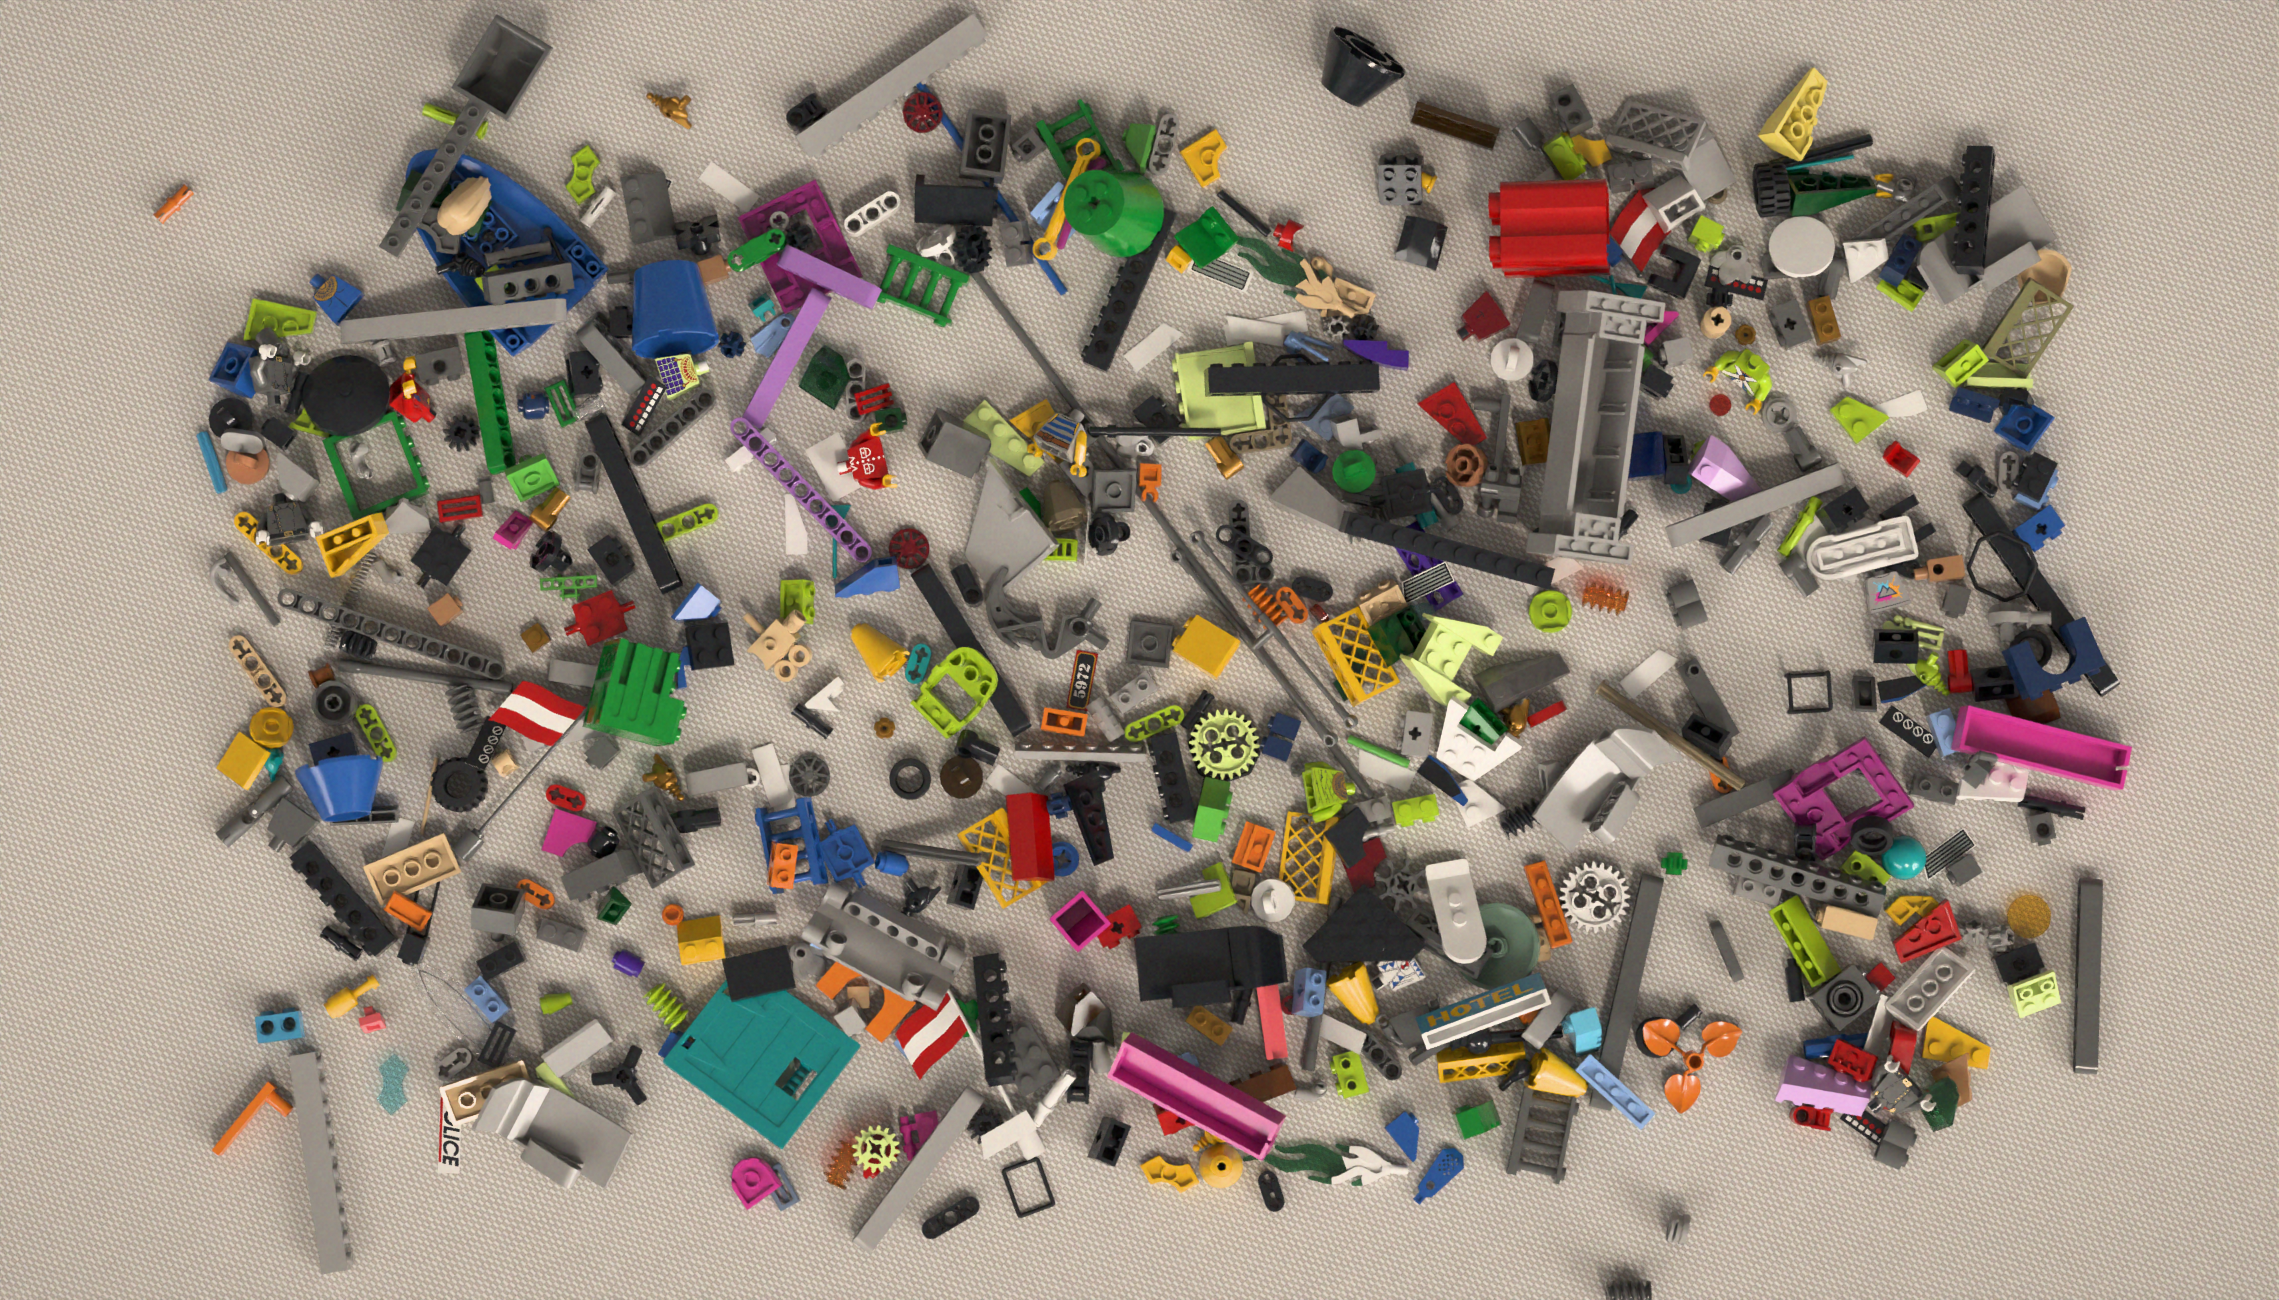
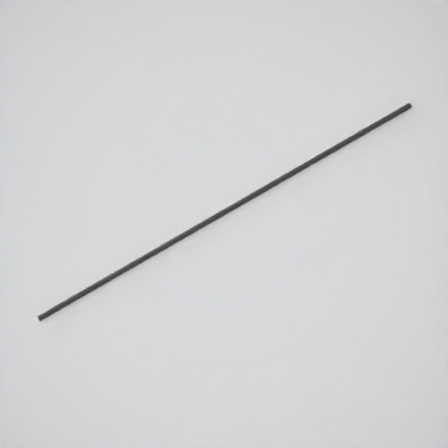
M980 272L970 273L1072 409H1081L1095 426ZM1100 435L1096 441L1116 468H1127L1104 436ZM1136 480L1135 493L1141 500V493L1144 489L1138 486V481ZM1146 494V500L1142 501L1177 549L1180 548L1185 552L1186 560L1195 569L1194 571L1243 631L1245 630L1255 641L1256 637L1148 494ZM1260 647L1264 654L1269 658V662L1272 664V666L1277 670V672L1282 676V678L1287 682V684L1292 688V690L1306 705V703L1299 696V694L1296 692V690L1293 688V686L1290 684V682L1287 680V678L1284 676V674L1281 672V670L1278 668V666L1275 664V662L1272 660L1269 654L1265 651L1263 647ZM1286 691V693L1289 695V697L1292 699V701L1295 703V705L1298 707V709L1301 711V713L1304 715L1307 721L1311 724V726L1323 740L1322 735L1314 727L1315 724L1310 720V718L1305 714V712L1300 708V706ZM1337 744L1328 747L1366 799H1371L1374 793Z

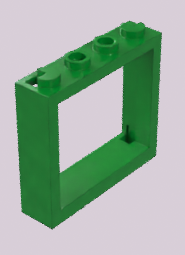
M396 411L384 415L380 422L371 429L392 421L418 488L361 510L335 445L356 435H334L322 440L354 521L372 514L383 513L388 506L398 505L401 498L409 499L410 502L430 494L428 491L430 487L429 480L426 475L422 476L420 470L423 467L420 457L418 455L415 456L412 450L415 447L411 435L407 436L404 430L407 424L403 416H399Z

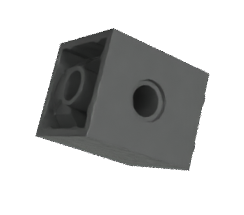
M1847 965L1842 971L1807 996L1834 1032L1842 1030L1881 999L1878 995L1880 993L1879 989L1873 982L1870 984L1864 978L1867 974L1860 965ZM1841 993L1846 997L1844 1005H1841L1838 1001V996Z

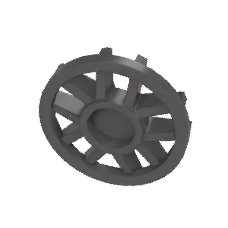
M804 756L792 765L789 772V781L797 793L806 797H813L821 794L827 788L830 781V771L826 763L820 758ZM812 759L813 761L808 767L805 760ZM801 761L806 767L803 771L797 766ZM816 761L821 763L817 770L813 768ZM822 767L825 768L826 775L818 773ZM796 768L801 774L793 776L794 769ZM819 776L826 778L825 784L817 781ZM801 777L802 782L794 784L793 779ZM815 783L823 786L817 792L815 788ZM804 784V792L800 791L797 787ZM808 785H812L813 793H807Z

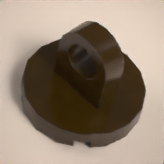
M955 756L943 765L940 773V782L944 791L951 797L967 799L974 796L980 790L983 783V771L979 763L973 758L965 759Z

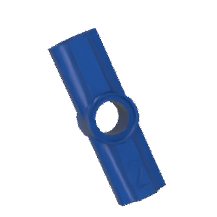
M1869 1032L1852 1035L1839 1034L1826 1036V1038L1805 1040L1803 1041L1805 1059L1830 1057L1838 1038L1864 1049Z

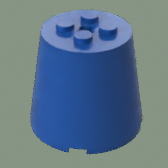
M661 260L642 266L634 272L632 351H635L637 356L657 359L677 356L687 352L696 355L714 348L719 343V335L701 272L696 263L685 260Z

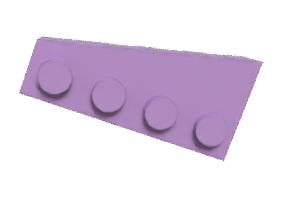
M1790 1054L1781 1071L1775 1101L1783 1102V1100H1790L1794 1105L1801 1106L1802 1103L1814 1105V1108L1817 1109L1829 1107L1834 1112L1862 1116L1870 1099L1871 1083L1866 1081L1859 1082L1853 1079L1852 1076Z

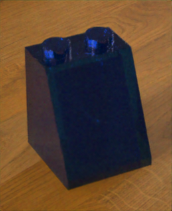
M1662 431L1634 434L1628 481L1662 479L1665 475Z

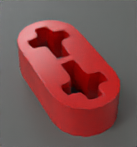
M1561 700L1527 717V722L1530 728H1533L1568 709L1564 701Z
M557 784L551 785L546 790V798L552 804L574 812L582 811L586 807V797L580 792ZM559 788V793L565 795V798L553 800V796L550 795L551 791H556ZM577 796H580L579 800L582 801V805H577L576 808H573L574 804L567 801L568 797L576 799Z

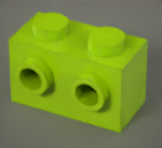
M1561 131L1546 141L1543 149L1565 180H1574L1586 172L1585 165L1587 162L1582 154H1577L1573 148L1575 145L1568 135L1565 136Z
M1701 215L1687 241L1694 244V248L1700 252H1711L1713 248L1717 249L1725 236L1722 233L1724 226Z
M1435 794L1391 803L1395 825L1401 824V828L1413 826V821L1422 820L1423 823L1436 821L1435 817L1439 816Z
M1855 849L1839 866L1843 873L1849 875L1856 874L1862 879L1878 881L1883 885L1891 877L1868 855L1861 854Z
M1350 1051L1332 1056L1333 1061H1330L1329 1065L1332 1075L1337 1074L1339 1082L1335 1083L1338 1096L1342 1095L1343 1099L1368 1093L1369 1088L1359 1054Z

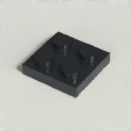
M728 622L685 628L691 671L735 665Z

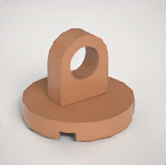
M264 448L257 454L229 451L227 455V471L235 481L241 484H255L264 479L269 471L270 459Z

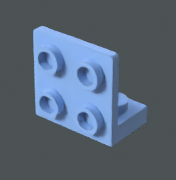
M1059 181L1030 213V217L1045 230L1065 188ZM1062 225V227H1061V229H1060V232H1059V234H1058L1056 240L1059 239V236H1060V233H1061V231H1062L1063 225ZM1073 227L1071 228V231H1070V234H1069L1068 239H1069V238L1075 233V231H1076Z

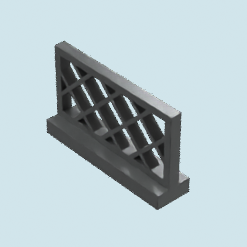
M656 787L638 794L634 799L612 811L652 889L695 865ZM639 801L644 809V813L637 811ZM622 811L630 813L629 822L625 821L621 813ZM636 816L643 818L641 827L635 825ZM648 821H650L654 833L647 830ZM633 830L640 832L639 841L633 837ZM646 835L653 838L651 846L644 844ZM658 840L661 842L664 852L657 849ZM643 849L650 851L649 861L644 858ZM656 855L663 857L661 866L654 863ZM668 860H670L675 871L667 869ZM653 868L660 871L658 881H656L653 875Z

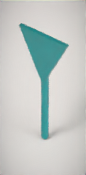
M1588 276L1603 283H1606L1608 285H1611L1610 280H1607L1600 276ZM1615 282L1616 288L1632 298L1641 299L1648 286Z
M830 505L843 519H845L851 505ZM830 515L826 518L829 527L832 528L838 524V519L835 516ZM833 538V578L835 579L837 578V541Z

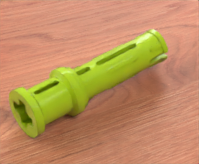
M426 102L422 111L423 116L452 126L459 117V114ZM487 121L482 122L475 134L480 140L486 135L489 124Z

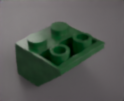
M1412 605L1376 622L1367 629L1387 667L1401 661L1399 657L1401 654L1405 656L1414 654L1426 632Z

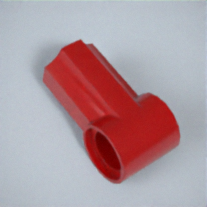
M1967 649L1947 651L1949 667L1947 681L1950 694L1972 692L1971 673L1968 671Z

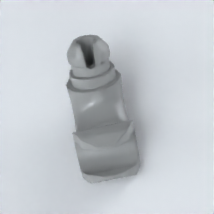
M358 441L351 443L348 450L356 474L359 478L371 479L374 475L373 470L366 465L364 459L365 454L368 452V447Z

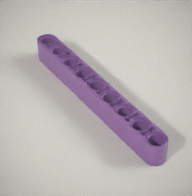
M735 418L731 422L730 429L740 443L857 562L863 563L868 561L872 554L871 548L857 532L745 418ZM737 422L746 424L744 433L739 434L734 431V425ZM757 437L762 441L760 448L752 449L749 446V441L752 438ZM768 453L776 455L777 461L775 464L768 465L765 463L764 458ZM781 470H791V479L782 480L780 478ZM803 484L807 487V493L804 496H798L795 493L797 485ZM813 500L822 502L823 507L820 511L814 512L811 510L810 503ZM830 515L838 519V524L832 528L825 524V519ZM850 531L853 534V540L849 543L842 542L840 538L842 532ZM857 548H867L868 556L864 559L858 558L855 553Z

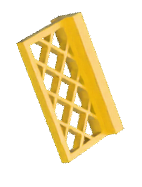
M1359 606L1326 623L1318 625L1311 631L1352 707L1400 683L1392 666L1387 667L1367 630L1370 626ZM1356 614L1359 620L1358 628L1347 624L1349 616ZM1333 624L1341 626L1340 637L1332 634L1329 626ZM1346 628L1356 632L1354 641L1344 638ZM1360 633L1368 636L1370 640L1369 646L1358 643ZM1342 642L1353 646L1351 655L1342 652ZM1356 647L1367 651L1365 661L1354 657ZM1371 652L1379 656V666L1368 662ZM1353 661L1363 665L1361 675L1353 672L1351 668ZM1367 666L1377 670L1375 680L1365 676ZM1381 671L1388 673L1392 682L1388 684L1380 682ZM1363 680L1374 684L1372 692L1365 694L1362 688Z
M1003 807L957 834L967 852L979 853L980 850L990 853L988 863L982 862L981 865L976 867L1002 909L1049 882L1028 881L1031 888L1027 890L1018 888L1019 881H1015L1014 886L1004 884L1005 873L1012 875V871L1006 869L1008 859H1010L1007 813ZM988 821L995 828L994 835L983 832L984 825ZM968 833L977 834V844L969 843L965 835ZM982 836L993 839L991 849L980 846ZM996 841L1004 842L1006 846L1005 853L995 851ZM994 855L1004 858L1003 867L992 865ZM991 869L1001 872L1000 882L992 880L990 877ZM1002 888L1013 891L1012 898L1007 902L1001 894Z
M1288 811L1279 879L1285 883L1290 880L1297 888L1294 895L1300 892L1303 896H1295V901L1329 905L1337 853L1323 832L1341 818L1332 817L1324 820L1326 821L1325 830L1318 835L1310 826L1309 829L1315 837L1305 844L1299 837V834L1305 829L1301 828L1296 832L1292 828L1291 823L1292 817H1300L1306 813ZM1303 818L1302 820H1303V821L1305 822V824L1307 825V824H1308L1307 820H1306L1305 818ZM1297 837L1303 847L1293 854L1288 846L1289 842ZM1318 840L1322 845V851L1314 856L1308 849V846ZM1306 849L1312 859L1302 866L1295 856ZM1294 859L1300 869L1290 875L1285 869L1286 863ZM1315 861L1319 866V873L1311 878L1305 868ZM1303 871L1309 881L1299 888L1293 877ZM1310 883L1317 889L1315 898H1307L1302 892Z

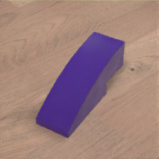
M1344 340L1343 347L1365 361H1372V364H1379V366L1385 368L1408 370L1409 350H1387V341Z

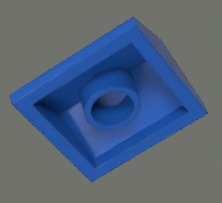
M2034 404L2032 409L2012 405L2008 414L2003 417L1994 429V432L2014 447L2030 453L2055 417Z

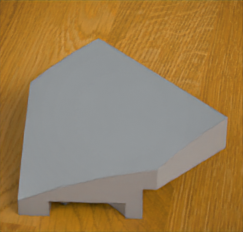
M401 498L398 505L386 508L384 520L389 534L431 532V522L428 514L425 513V505L409 504V499Z

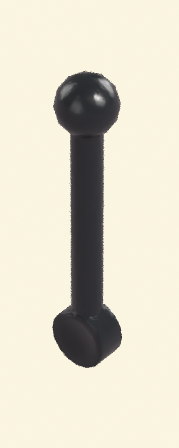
M546 227L543 233L548 236L559 261H561L563 258L552 236L553 231L551 228Z

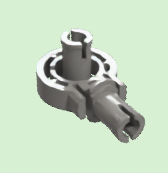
M2017 603L1995 604L1988 610V625L2000 627V641H2014V626L2027 625V629H2029L2034 624H2051V610L2031 612L2029 607H2023Z

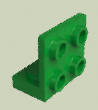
M1214 206L1208 208L1197 221L1174 235L1175 239L1200 269L1228 253L1240 240Z

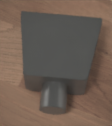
M283 797L267 827L275 835L268 846L278 853L285 843L291 847H296L320 822Z

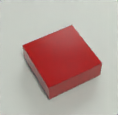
M1882 962L1878 963L1865 976V979L1870 984L1873 982L1880 992L1896 979Z

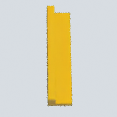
M1523 1041L1491 1044L1490 1049L1482 1054L1471 1053L1465 1046H1461L1454 1051L1451 1050V1047L1444 1048L1436 1053L1439 1082L1445 1083L1508 1074L1512 1068L1509 1065L1512 1060L1526 1058ZM1490 1063L1499 1064L1496 1068L1490 1069L1487 1067ZM1474 1065L1477 1067L1474 1071L1468 1072L1465 1070L1468 1066ZM1452 1068L1456 1070L1452 1074L1443 1075V1069Z

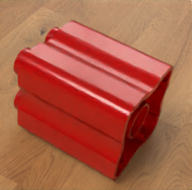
M1606 179L1500 182V192H1489V219L1492 220V226H1501V235L1489 236V257L1493 269H1502L1505 278L1610 275V264L1607 261V256H1609L1607 244L1610 245L1609 190Z

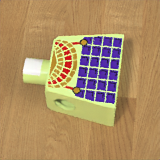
M690 354L655 359L662 382L667 386L665 392L669 401L699 387L701 384L698 375L710 372L706 359L694 363Z

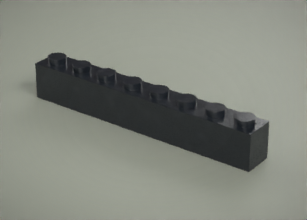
M1328 361L1317 362V365H1308V362H1297L1295 366H1287L1286 362L1274 363V366H1266V363H1254L1250 367H1244V363L1231 364V367H1223V364H1210V367L1204 370L1205 397L1376 393L1380 390L1379 364H1372V361H1360L1359 364H1351V361H1340L1338 365H1330Z

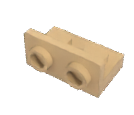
M1393 579L1381 581L1377 587L1361 592L1354 599L1370 627L1408 606L1399 586Z

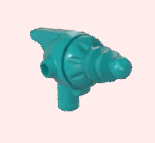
M264 747L271 753L263 766L268 770L272 783L276 780L275 775L283 762L284 753L279 748L270 749Z

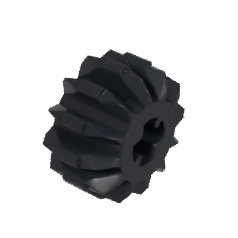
M466 415L461 417V422L457 416H454V424L450 421L446 423L451 428L443 429L445 434H450L444 438V441L450 442L449 448L451 449L457 445V452H461L463 446L468 452L470 451L468 444L471 443L473 446H477L473 438L480 439V435L474 433L480 428L478 425L473 426L475 420L472 418L467 422ZM460 429L467 432V434H464V438L457 436V434H460L458 432Z
M348 630L341 637L339 649L353 656L372 660L378 643L370 637Z
M981 1108L982 1116L980 1117L976 1111L974 1116L977 1120L971 1118L969 1121L974 1126L967 1127V1131H976L970 1138L974 1139L979 1135L978 1144L982 1143L981 1136L988 1133L986 1130H980L982 1126L980 1123L982 1121L991 1122L992 1126H989L991 1130L1004 1123H996V1120L1001 1117L1000 1114H997L994 1118L991 1117L994 1109H990L989 1114L986 1115L985 1108Z

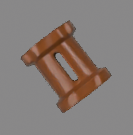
M329 662L325 663V666L322 668L308 671L309 677L316 689L322 683L336 680Z

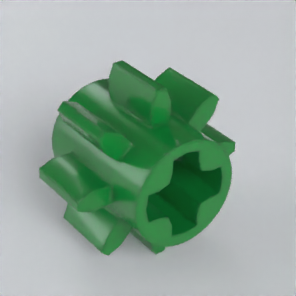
M1667 852V857L1661 858V868L1666 869L1665 874L1682 875V870H1687L1688 859H1683V853Z

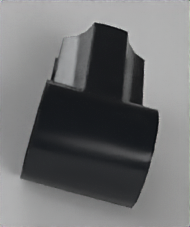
M965 563L955 567L950 573L965 603L972 608L979 607L983 602V593L968 564ZM974 591L979 594V598L976 601H969L967 599L970 592Z
M967 729L960 732L954 748L955 754L961 758L969 759L973 757L991 766L994 765L1000 751L999 747L979 739L977 733Z

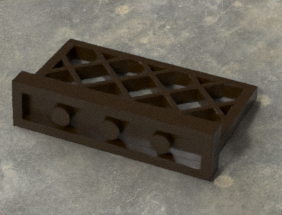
M1419 101L1416 103L1410 123L1491 151L1500 128Z

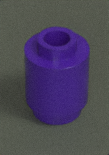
M624 948L621 952L617 950L611 961L614 963V969L630 977L635 976L637 978L645 964L641 957Z

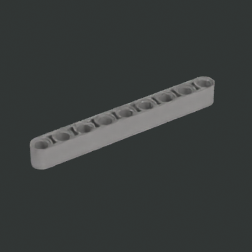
M1839 462L1668 525L1665 529L1671 547L1675 548L1838 487L1846 482Z
M969 1085L964 1088L852 1240L853 1243L868 1254L872 1253L985 1100L984 1096Z

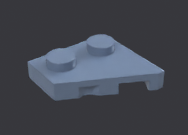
M1336 394L1326 401L1311 420L1300 422L1329 442L1334 436L1330 419L1350 414L1354 406ZM1318 404L1298 413L1295 417H1308Z

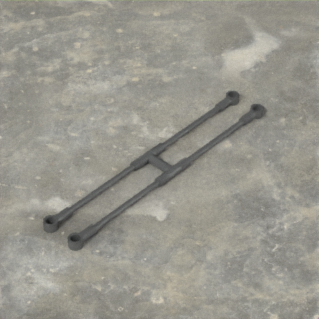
M1200 530L1191 533L1189 536L1190 542L1198 545L1205 555L1212 559L1257 613L1258 618L1267 630L1254 641L1245 630L1243 631L1194 572L1195 569L1186 560L1185 552L1182 549L1178 548L1170 553L1171 561L1179 563L1184 571L1191 575L1236 629L1243 642L1258 660L1270 670L1315 724L1314 727L1323 737L1324 745L1332 747L1337 744V734L1329 732L1324 724L1317 720L1272 666L1269 658L1260 647L1274 636L1332 703L1335 711L1343 719V725L1346 729L1350 730L1358 725L1357 717L1350 715L1341 703L1334 699L1289 645V641L1267 614L1260 610L1215 556L1214 551L1204 540V533Z

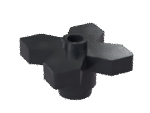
M717 215L706 216L696 222L682 221L675 223L678 250L691 248L695 255H704L711 251L712 243L721 241Z

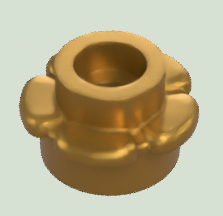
M1743 324L1735 331V338L1738 339L1740 345L1746 346L1747 344L1751 345L1754 343L1756 330L1753 327Z
M885 717L874 724L876 736L881 739L891 738L895 730L894 722L889 721Z

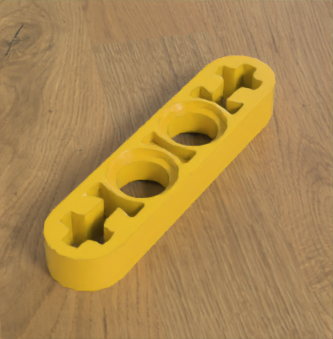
M248 512L238 513L234 518L235 527L256 545V527L252 531L245 525L241 527L242 522L240 519L242 517L245 519L249 517L248 523L253 527L255 524H258V520ZM259 542V545H256L286 573L297 575L302 571V560L285 544L281 545L282 554L277 557L271 554L273 546L267 547V542ZM285 556L293 562L297 560V569L291 568L289 570L290 565L283 560L282 564L279 561L284 559Z

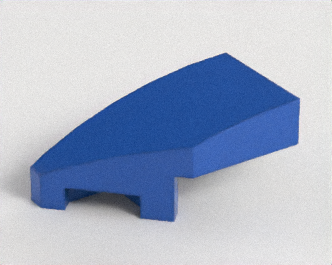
M688 646L683 647L680 652L679 660H681L679 672H675L674 681H676L675 691L683 690L687 687L684 667L691 666Z

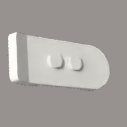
M1902 516L1839 534L1820 537L1808 549V567L1814 575L1821 579L1835 580L1880 567L1914 560L1918 557L1919 552L1911 520L1908 516Z
M1458 859L1425 866L1426 884L1445 954L1451 960L1458 963H1471L1478 960L1485 951L1487 939L1470 876L1468 861L1466 859Z

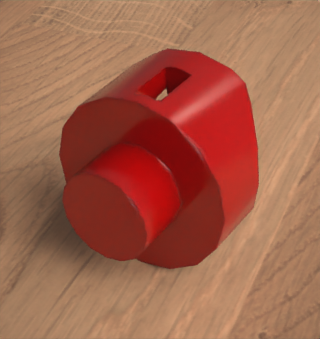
M1290 219L1286 225L1278 222L1273 236L1280 239L1278 246L1294 252V234L1298 230L1303 229L1304 225Z

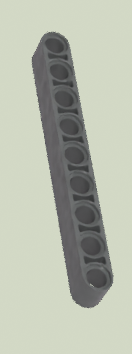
M2079 878L2073 1037L2074 1074H2097L2103 910L2102 879Z

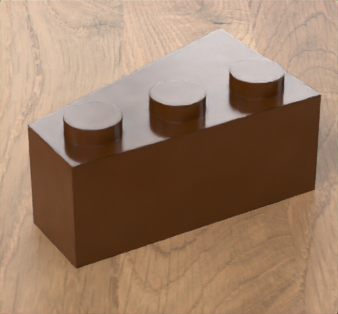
M1281 1062L1270 1066V1071L1262 1074L1261 1070L1249 1074L1250 1079L1242 1082L1241 1078L1228 1082L1229 1085L1261 1102L1297 1089L1288 1065L1283 1066Z

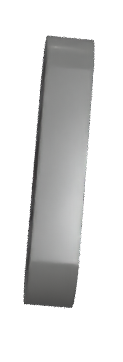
M1174 114L1164 115L1159 124L1149 162L1150 172L1155 176H1163L1169 168L1180 126L1179 119ZM1169 119H1172L1173 124L1176 125L1170 129V135H1174L1173 138L1165 134L1160 135L1161 132L1166 133L1167 125L1164 122H1168ZM1162 139L1168 140L1171 144L1170 148L1166 151H1162L1158 147V143ZM1156 152L1163 156L1168 155V158L1163 157L1162 165L1165 168H1160V171H1156V167L1153 166V163H1157L1159 155H1155Z

